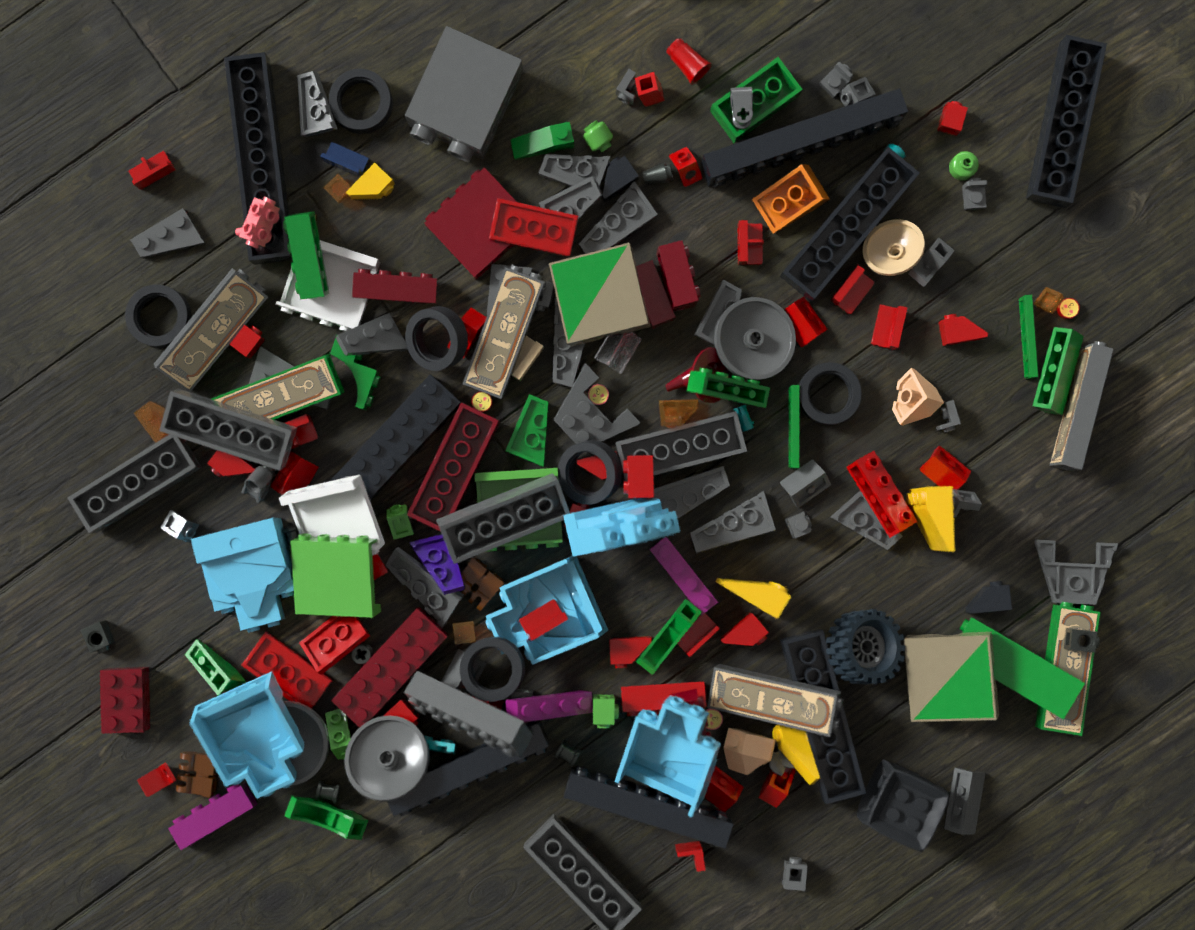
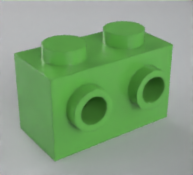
M593 694V724H597V728H610V725H614V719L619 717L618 704H614V695Z

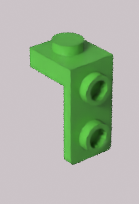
M340 709L327 712L325 716L330 748L339 760L345 759L346 749L351 736L347 715Z

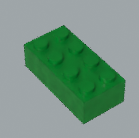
M777 57L735 87H752L753 115L748 128L738 129L733 124L730 92L713 103L710 112L732 142L736 143L798 98L803 89L781 59ZM743 114L740 115L742 120L746 119Z

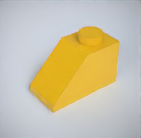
M374 163L346 193L351 199H381L393 191L395 183Z

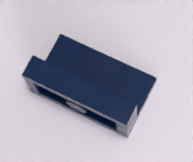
M331 142L327 153H322L320 156L325 163L357 177H361L364 174L370 161L368 157Z

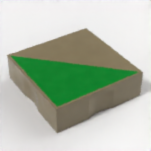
M630 243L549 263L564 333L569 346L572 347L600 340L613 334H625L651 327L645 300L641 294L639 274Z
M969 632L956 635H907L904 638L911 722L997 720L999 706L997 685L993 673L995 660L992 632Z

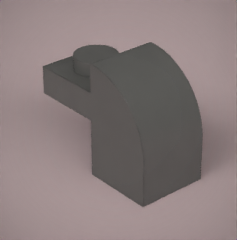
M938 238L908 274L924 287L949 259L954 250Z

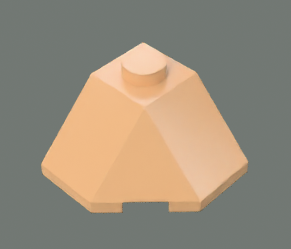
M911 368L897 383L896 390H899L897 402L893 403L892 410L899 424L906 425L930 417L944 402L937 389L914 368Z
M728 728L724 744L728 769L749 775L759 766L771 761L776 740L743 729Z

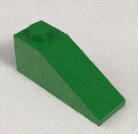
M570 122L551 125L510 139L515 160L574 148Z
M199 639L195 640L185 654L218 696L246 683L245 679L231 664Z

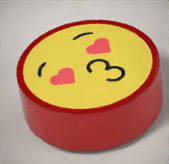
M1072 298L1060 301L1057 305L1058 315L1063 319L1075 317L1079 312L1078 302Z
M477 392L472 397V406L480 412H486L492 406V398L487 393Z

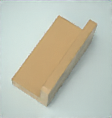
M526 336L512 373L513 377L519 381L522 380L544 349L543 345Z

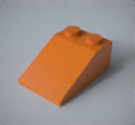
M801 164L752 200L772 233L775 234L814 211L830 198L810 166Z

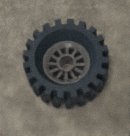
M875 609L852 611L841 615L842 618H837L834 621L836 626L830 627L828 631L832 634V637H827L826 643H830V648L826 649V653L832 655V659L828 661L830 665H836L834 672L842 674L841 679L850 681L852 684H877L886 682V679L893 678L895 676L893 672H898L901 668L898 662L904 661V656L900 655L901 651H905V645H901L900 640H904V636L897 632L901 628L898 624H892L895 619L891 616H885V612Z

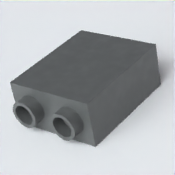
M446 26L405 113V118L409 126L412 127L410 136L430 146L433 145L435 138L450 144L447 152L465 162H470L473 155L484 159L524 72L522 60Z

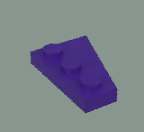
M442 534L410 542L411 548L444 595L465 590L458 563H453Z

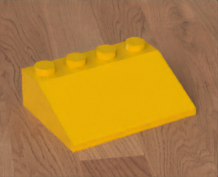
M952 487L909 489V493L906 494V503L913 511L918 521L916 523L930 549L935 551H954Z
M717 578L715 581L777 619L791 597L786 594L788 589L771 581L764 583Z

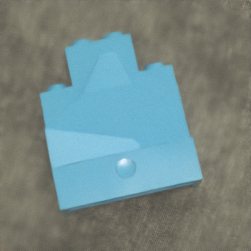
M637 498L563 515L573 556L607 550L680 532L676 512H669L668 508L662 510L660 499Z
M270 518L191 539L197 564L200 563L203 568L214 612L221 610V613L224 614L234 611L233 607H235L240 630L247 629L248 633L260 630V625L267 624L268 628L280 625L279 620L285 619L279 595L281 594L282 598L294 595L292 559L290 551L286 548L288 544L286 536L282 531L284 528L281 518Z
M577 556L568 557L500 587L501 600L506 603L507 607L486 616V625L492 631L494 637L505 638L515 644L517 648L524 646L525 656L531 661L532 665L594 640L608 631ZM554 599L562 613L565 612L568 620L530 641L519 619Z
M272 671L195 706L190 721L191 727L225 787L231 784L237 785L245 778L257 799L262 796L268 797L275 790L282 787L287 788L296 781L297 771L289 758L298 757L303 752L305 743L282 700L283 691Z
M669 696L663 703L659 716L651 710L643 709L636 716L615 782L619 783L625 775L690 804L691 808L688 816L692 817L704 800L721 745L714 738L701 735L709 713L700 706L690 705L684 702L683 699Z

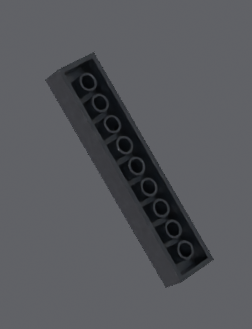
M265 52L224 57L244 223L254 198L263 200L264 197L276 202V207L280 208L278 212L279 220L273 224L271 229V240L265 244V247L259 245L258 249L247 245L248 259L254 265L293 260L292 254L289 253L287 247L289 241L288 233L285 232L283 225L285 217L289 215L270 59Z
M899 88L703 154L701 167L708 187L713 185L714 188L721 187L726 184L725 181L731 179L738 181L745 178V175L753 173V175L765 171L764 168L772 166V168L782 166L784 161L791 159L794 162L802 159L805 154L815 155L822 152L823 148H836L842 145L841 142L849 140V142L859 140L861 135L868 133L871 136L879 133L882 128H895L904 120L908 109Z

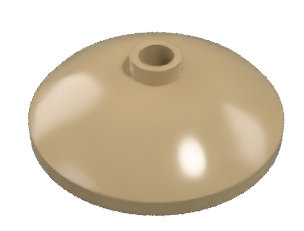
M889 220L879 224L868 234L863 244V257L868 267L878 274L885 276L903 274L912 269L922 258L925 250V240L921 230L915 224L906 220Z

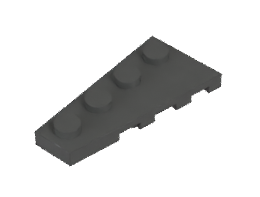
M635 181L579 243L584 254L615 246L658 216Z
M555 298L553 383L572 388L586 343L572 347L567 344L557 298Z
M260 347L249 384L294 366ZM331 398L313 405L328 409Z
M724 466L655 488L654 498L660 499L662 510L668 508L669 512L675 511L678 519L730 485Z
M762 491L757 496L691 532L690 535L697 554L771 533L776 529L764 491Z

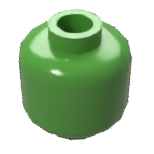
M596 120L584 128L583 138L592 151L600 149L603 152L611 146L610 141L613 139V134L604 122Z
M960 152L950 161L949 171L955 179L960 181L967 180L977 172L979 166L978 159L971 152Z

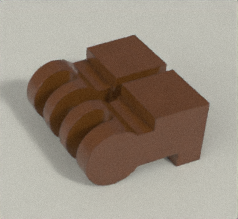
M473 557L461 573L463 584H465V590L462 591V594L465 596L471 592L475 583L480 586L476 592H472V597L468 602L472 604L478 596L481 597L482 600L476 607L481 611L506 581L492 570L486 575L485 573L489 568L476 557Z
M180 752V759L188 760L189 763H180L178 769L185 770L186 772L196 771V775L190 773L178 774L177 779L185 781L186 784H177L176 791L209 798L216 795L219 776L215 775L217 771L207 753Z

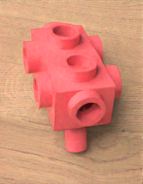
M266 197L263 200L254 198L243 227L235 230L237 236L247 240V245L258 249L259 245L265 247V244L271 240V229L273 224L279 220L278 212L280 208L275 206V201Z

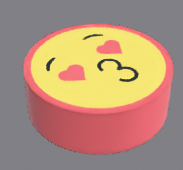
M596 384L590 388L588 397L593 404L602 405L608 400L609 392L605 386Z
M711 708L705 710L709 713L707 717L709 726L706 728L710 730L719 728L723 721L722 714L718 710Z

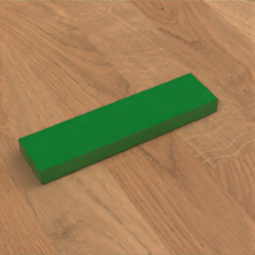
M1024 295L1019 298L1024 378L1033 379L1038 377L1032 295Z
M792 385L789 387V469L799 468V385Z

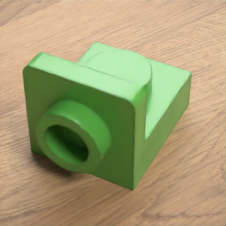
M394 505L387 509V521L393 539L414 534L410 518L407 516V505Z

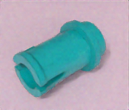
M746 405L735 408L734 411H737L742 432L754 428V421H751Z

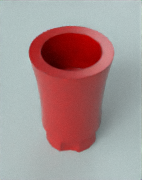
M681 38L676 39L666 51L691 85L702 79L712 66L710 62L701 57Z

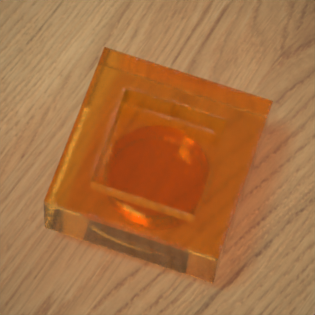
M337 174L324 189L340 203L348 196L346 192L351 186Z
M1046 287L1034 304L1037 308L1053 314L1065 297L1062 293Z
M474 621L453 623L455 644L476 642Z

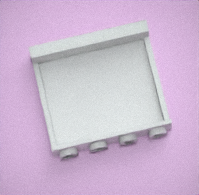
M320 240L329 294L324 297L300 300V296L296 293L295 289L296 275L293 274L291 268L280 302L277 301L276 304L282 307L281 311L293 314V311L301 313V318L310 321L316 318L320 320V324L329 327L335 324L340 326L339 330L346 332L360 326L368 299L352 298L353 272L358 273V269L371 270L370 274H377L381 262L376 258Z
M361 475L287 491L279 498L281 506L289 505L299 534L308 533L311 534V537H317L320 534H330V537L349 535L350 538L367 535L369 539H377V542L372 544V555L377 554L379 549L385 544Z

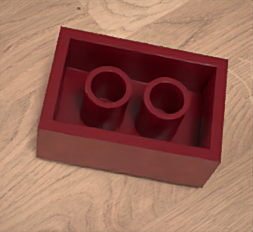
M682 240L658 246L656 254L673 312L695 307L701 294L698 285L694 286L695 271L693 265L689 266L688 257H690L688 246H684Z
M149 667L107 668L100 670L101 734L145 732L150 729Z

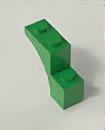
M335 338L330 355L343 361L353 373L358 390L355 407L366 411L367 407H371L374 396L372 393L374 387L378 388L381 380L380 372L357 364L358 360L361 361L363 355L345 356Z
M685 599L636 662L653 675L702 611Z
M292 796L285 813V817L288 819L323 827L346 839L362 840L368 823L366 818L354 811L337 809L324 800Z

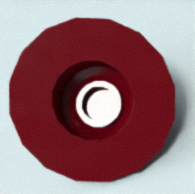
M709 347L699 353L691 368L671 380L665 386L668 392L683 387L687 388L690 372H699L700 368L712 370L714 375H716V372L726 373L728 378L732 377V372L723 365L717 355L716 348ZM695 393L697 398L704 403H715L721 400Z

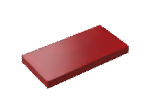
M497 198L489 240L570 257L578 216Z
M268 631L264 633L241 665L256 677L263 676L272 671L283 691V697L289 701L307 705L310 708L315 706L333 681L326 674L320 675L317 673L311 663Z

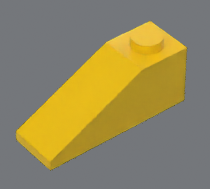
M777 724L773 728L772 736L777 742L778 749L809 785L814 784L820 779L806 731Z

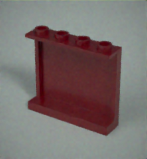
M485 167L481 171H475L470 177L471 180L466 185L465 183L461 184L456 189V194L452 198H446L441 203V208L437 212L432 211L425 218L426 222L424 223L427 229L441 241L475 280L514 246L489 240L497 198L516 201Z

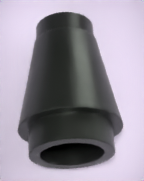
M662 163L642 172L645 184L669 183V180H673L671 164Z

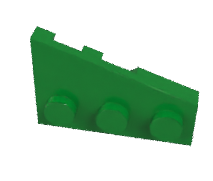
M529 394L506 448V452L544 467L548 416L547 401Z

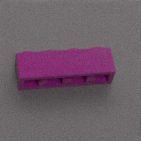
M664 537L649 549L689 601L702 611L701 615L718 603L667 537Z
M578 690L507 699L506 712L523 722L593 713L592 692Z
M246 782L240 786L239 784L227 788L228 793L223 796L218 793L210 798V803L204 807L202 804L190 810L192 814L186 818L183 814L173 820L174 825L168 829L180 850L258 804Z

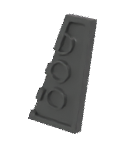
M397 547L386 563L387 568L402 585H406L411 590V595L415 599H419L426 607L425 611L429 615L432 614L438 621L437 624L442 629L464 597V594L458 591L444 595L425 566Z

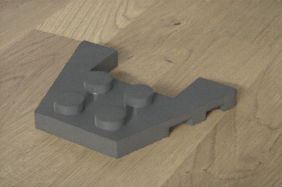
M587 364L582 367L579 376L554 418V421L576 444L590 440L601 442L640 424L628 409L622 412L613 422H610L584 394V391L599 378Z
M1035 540V546L1052 602L1096 605L1105 582L1106 572L1110 568L1111 559L1118 543H1096V564L1055 562L1056 541Z

